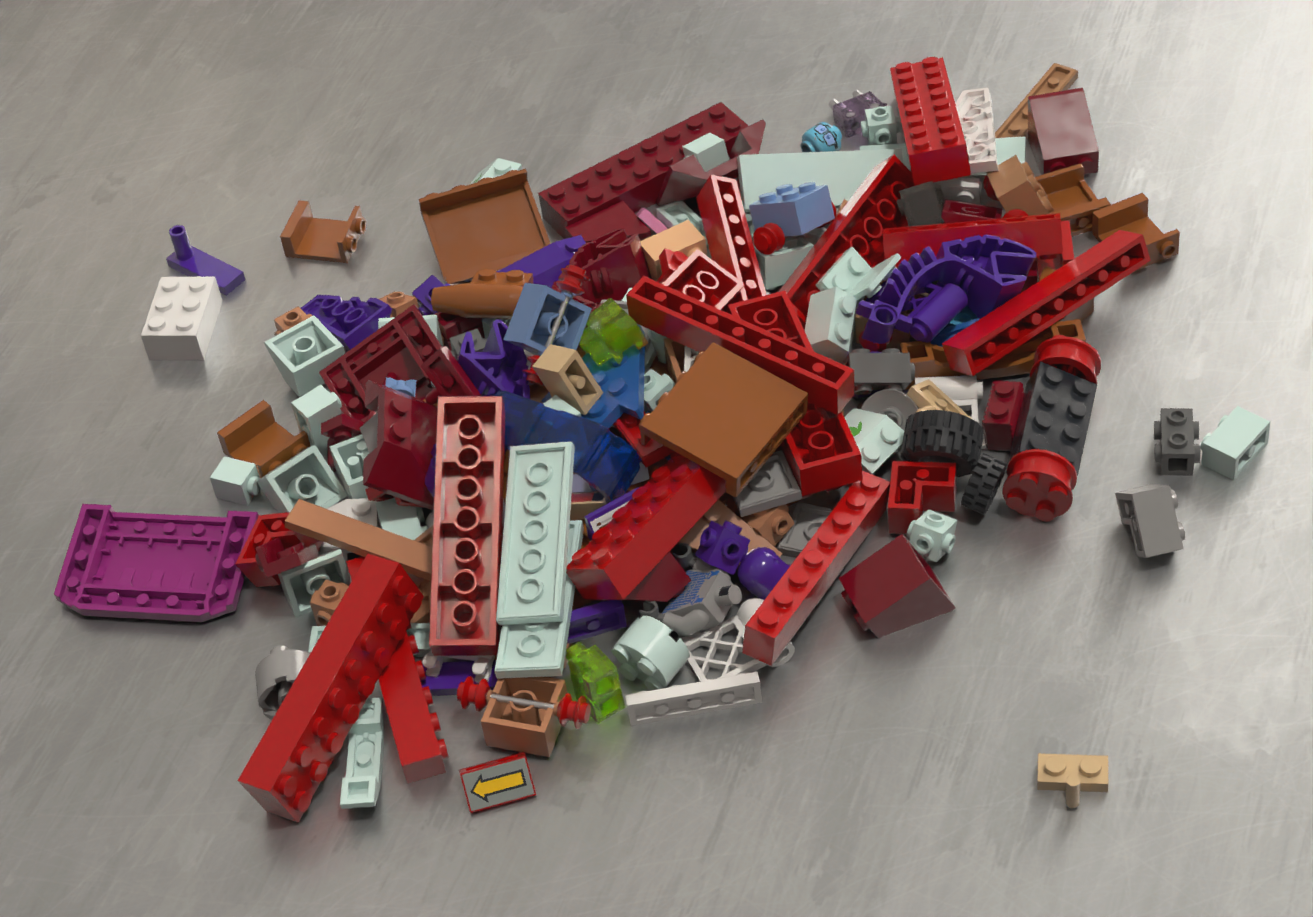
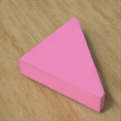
M641 208L636 213L656 234L668 229L646 208Z

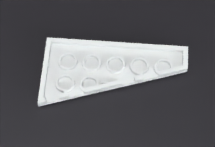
M989 88L963 90L955 104L967 146L971 173L998 171L992 101Z

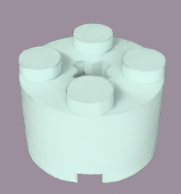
M645 615L640 619L638 617L611 650L612 654L621 664L618 668L620 673L631 681H634L636 677L644 681L645 686L650 691L666 688L689 659L690 653L681 638L675 642L669 636L672 630L653 617Z

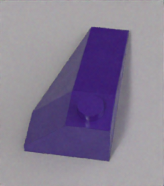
M581 235L555 241L497 272L521 270L524 273H533L534 284L545 285L552 289L553 283L559 281L558 278L562 273L561 268L569 265V261L574 253L586 242Z
M317 295L301 307L306 314L315 316L343 345L345 353L379 329V318H390L392 311L390 305L377 298H369L367 302H364L359 297H352L347 301L342 300L340 296Z

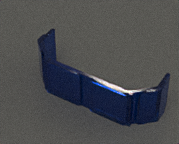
M499 390L495 396H502L505 406V448L510 450V446L572 441L575 446L573 472L577 473L604 496L606 504L626 493L640 470V459L638 452L623 439L610 432L609 428L586 418L546 407L542 403L507 391Z

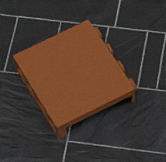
M526 169L519 171L511 170L498 177L483 178L477 183L466 186L458 185L449 191L430 193L424 198L419 199L420 213L445 284L470 283L477 271L493 269L497 272L551 244L529 186Z
M712 342L705 351L698 353L691 368L679 375L675 386L670 392H665L660 397L657 407L651 413H646L639 424L641 445L645 446L652 438L725 479V492L737 497L807 413L808 393Z

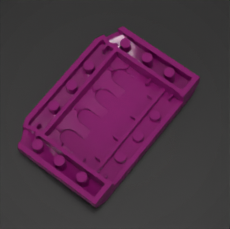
M82 504L54 596L57 601L83 616L204 622L236 610L245 574L235 563L259 516L258 512L228 511L227 517L115 512L111 505Z

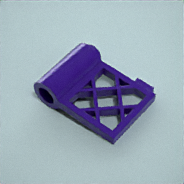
M888 279L881 284V289L875 295L867 298L865 301L874 304L879 299ZM929 283L911 297V300L906 303L902 311L913 309L907 316L912 318L910 334L915 340L928 343L967 306L968 298L965 292L955 284L948 283L942 288ZM917 294H930L928 297L914 299V295Z

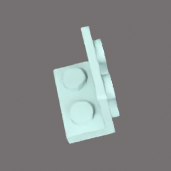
M851 247L842 254L818 281L816 286L820 291L837 286L856 298L858 305L865 296L871 298L881 289L882 286L879 283L882 279L885 281L890 277L896 268L895 264L901 259V256L896 253L871 268L860 254Z

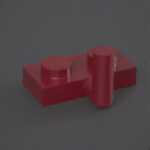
M447 346L440 347L421 365V368L435 386L425 397L428 404H437L438 397L481 396Z
M342 413L321 423V434L329 437L327 440V460L333 472L337 471L329 446L361 435L360 427L365 424L363 421Z

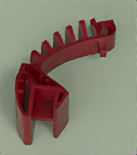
M624 228L614 230L579 247L578 251L570 259L569 265L586 270L585 276L590 278L589 281H584L581 284L585 294L573 297L574 300L592 308L578 347L582 346L583 343L588 344L606 333L603 320L612 317L608 303H601V300L622 301L628 289L633 288L643 276L652 279L638 234L627 238ZM563 272L558 278L559 281L563 280L565 277V274ZM555 281L552 285V289L561 293V290L559 289Z

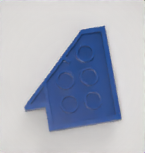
M620 318L614 323L606 334L582 357V360L603 391V394L586 415L581 414L583 425L602 434L623 413L640 420L644 416L645 346L638 349L628 338L638 332L645 339V332L640 325L626 320L635 330L628 336H625L622 332L626 334L628 327L626 322L622 321L624 318ZM637 337L631 339L638 347L642 343ZM548 393L541 400L542 403L548 401L552 396Z

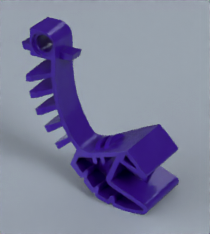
M992 235L968 237L964 241L957 239L942 242L937 256H935L930 247L924 248L920 255L918 253L911 255L908 262L904 259L898 268L893 270L879 299L874 304L864 300L858 304L855 314L868 318L862 338L874 343L883 344L890 340L894 329L909 334L912 318L901 315L904 306L917 291L937 280L945 284L952 283L959 286L967 295V306L981 319L1021 293L1027 279L1026 277L1035 260L1036 252L1018 242L1005 238L1000 239V237Z
M501 320L493 321L483 352H475L471 332L465 333L457 362L481 396H502L505 406V455L512 442L515 441L521 432L524 418L530 405L529 381L526 380L527 375L522 372L523 370H528L529 366L526 365L527 357L524 350L504 340L508 326ZM436 444L433 445L431 451L433 458L425 476V485L433 497L435 496Z

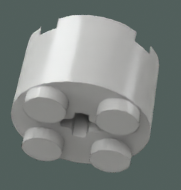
M278 646L270 651V655L261 660L257 665L255 677L258 704L263 709V714L271 720L274 718L310 653L302 650H289L285 646Z

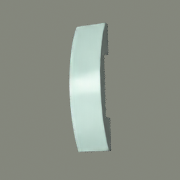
M382 697L367 698L357 721L349 730L346 778H342L341 809L372 807L377 803L381 785L384 747Z

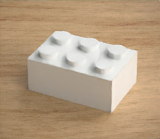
M215 277L160 278L141 333L149 360H204L223 302Z

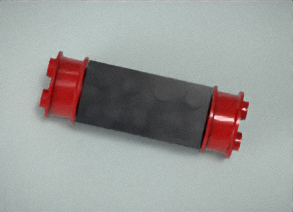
M1055 335L1037 347L1034 354V365L1030 371V379L1026 383L1007 462L1008 465L1005 471L1008 477L1003 484L1002 494L1006 505L1022 515L1037 517L1045 522L1065 514L1072 505V490L1077 482L1098 384L1097 376L1102 365L1098 351L1080 339Z

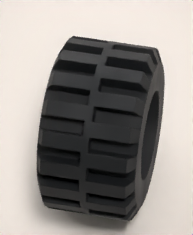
M944 410L919 411L911 414L906 419L900 457L903 461L956 463V477L970 475L980 459L984 429L975 420L959 413Z

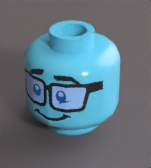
M820 122L802 135L801 150L802 152L840 151L842 134L836 126Z

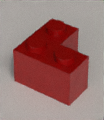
M892 461L888 499L889 533L907 534L910 523L913 520H917L923 515V511L928 509L940 512H955L957 489L956 463Z
M290 512L259 515L235 563L256 587L281 584L278 574L267 578L265 572L259 569L255 558L257 554L256 547L279 537L284 549L303 542L305 547L315 544L317 551H320L322 541L285 528V519Z

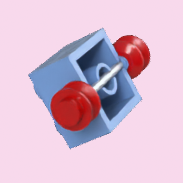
M815 182L801 184L798 188H793L792 184L776 187V192L762 194L759 196L758 201L749 205L755 230L753 242L756 249L764 255H770L780 250L785 244V236L803 235L815 228H823L831 224L836 218V208L831 201L828 185L816 186Z
M569 265L568 269L561 268L565 277L561 281H556L561 293L545 285L524 284L504 337L505 341L535 354L527 357L531 367L522 372L527 375V381L539 386L544 384L532 367L550 344L577 350L592 308L573 299L574 296L585 294L581 284L584 281L590 280V278L585 276L586 270L574 265Z

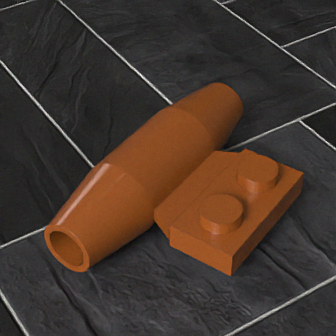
M483 269L477 271L470 283L435 287L431 296L433 311L465 318L511 320L524 284H534L533 273H524L521 270L496 272L493 269Z

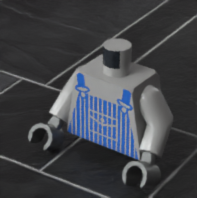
M687 543L679 544L680 551L684 555H677L674 552L672 554L683 569L690 566L693 567L692 570H687L686 572L692 581L685 586L682 594L670 599L663 613H659L658 605L655 601H644V610L639 611L640 618L643 615L653 617L664 623L672 631H675L680 637L693 635L696 632L718 626L724 620L730 607L739 604L742 599L740 588L732 584L729 574L704 562L700 558L696 559L693 557L691 547Z

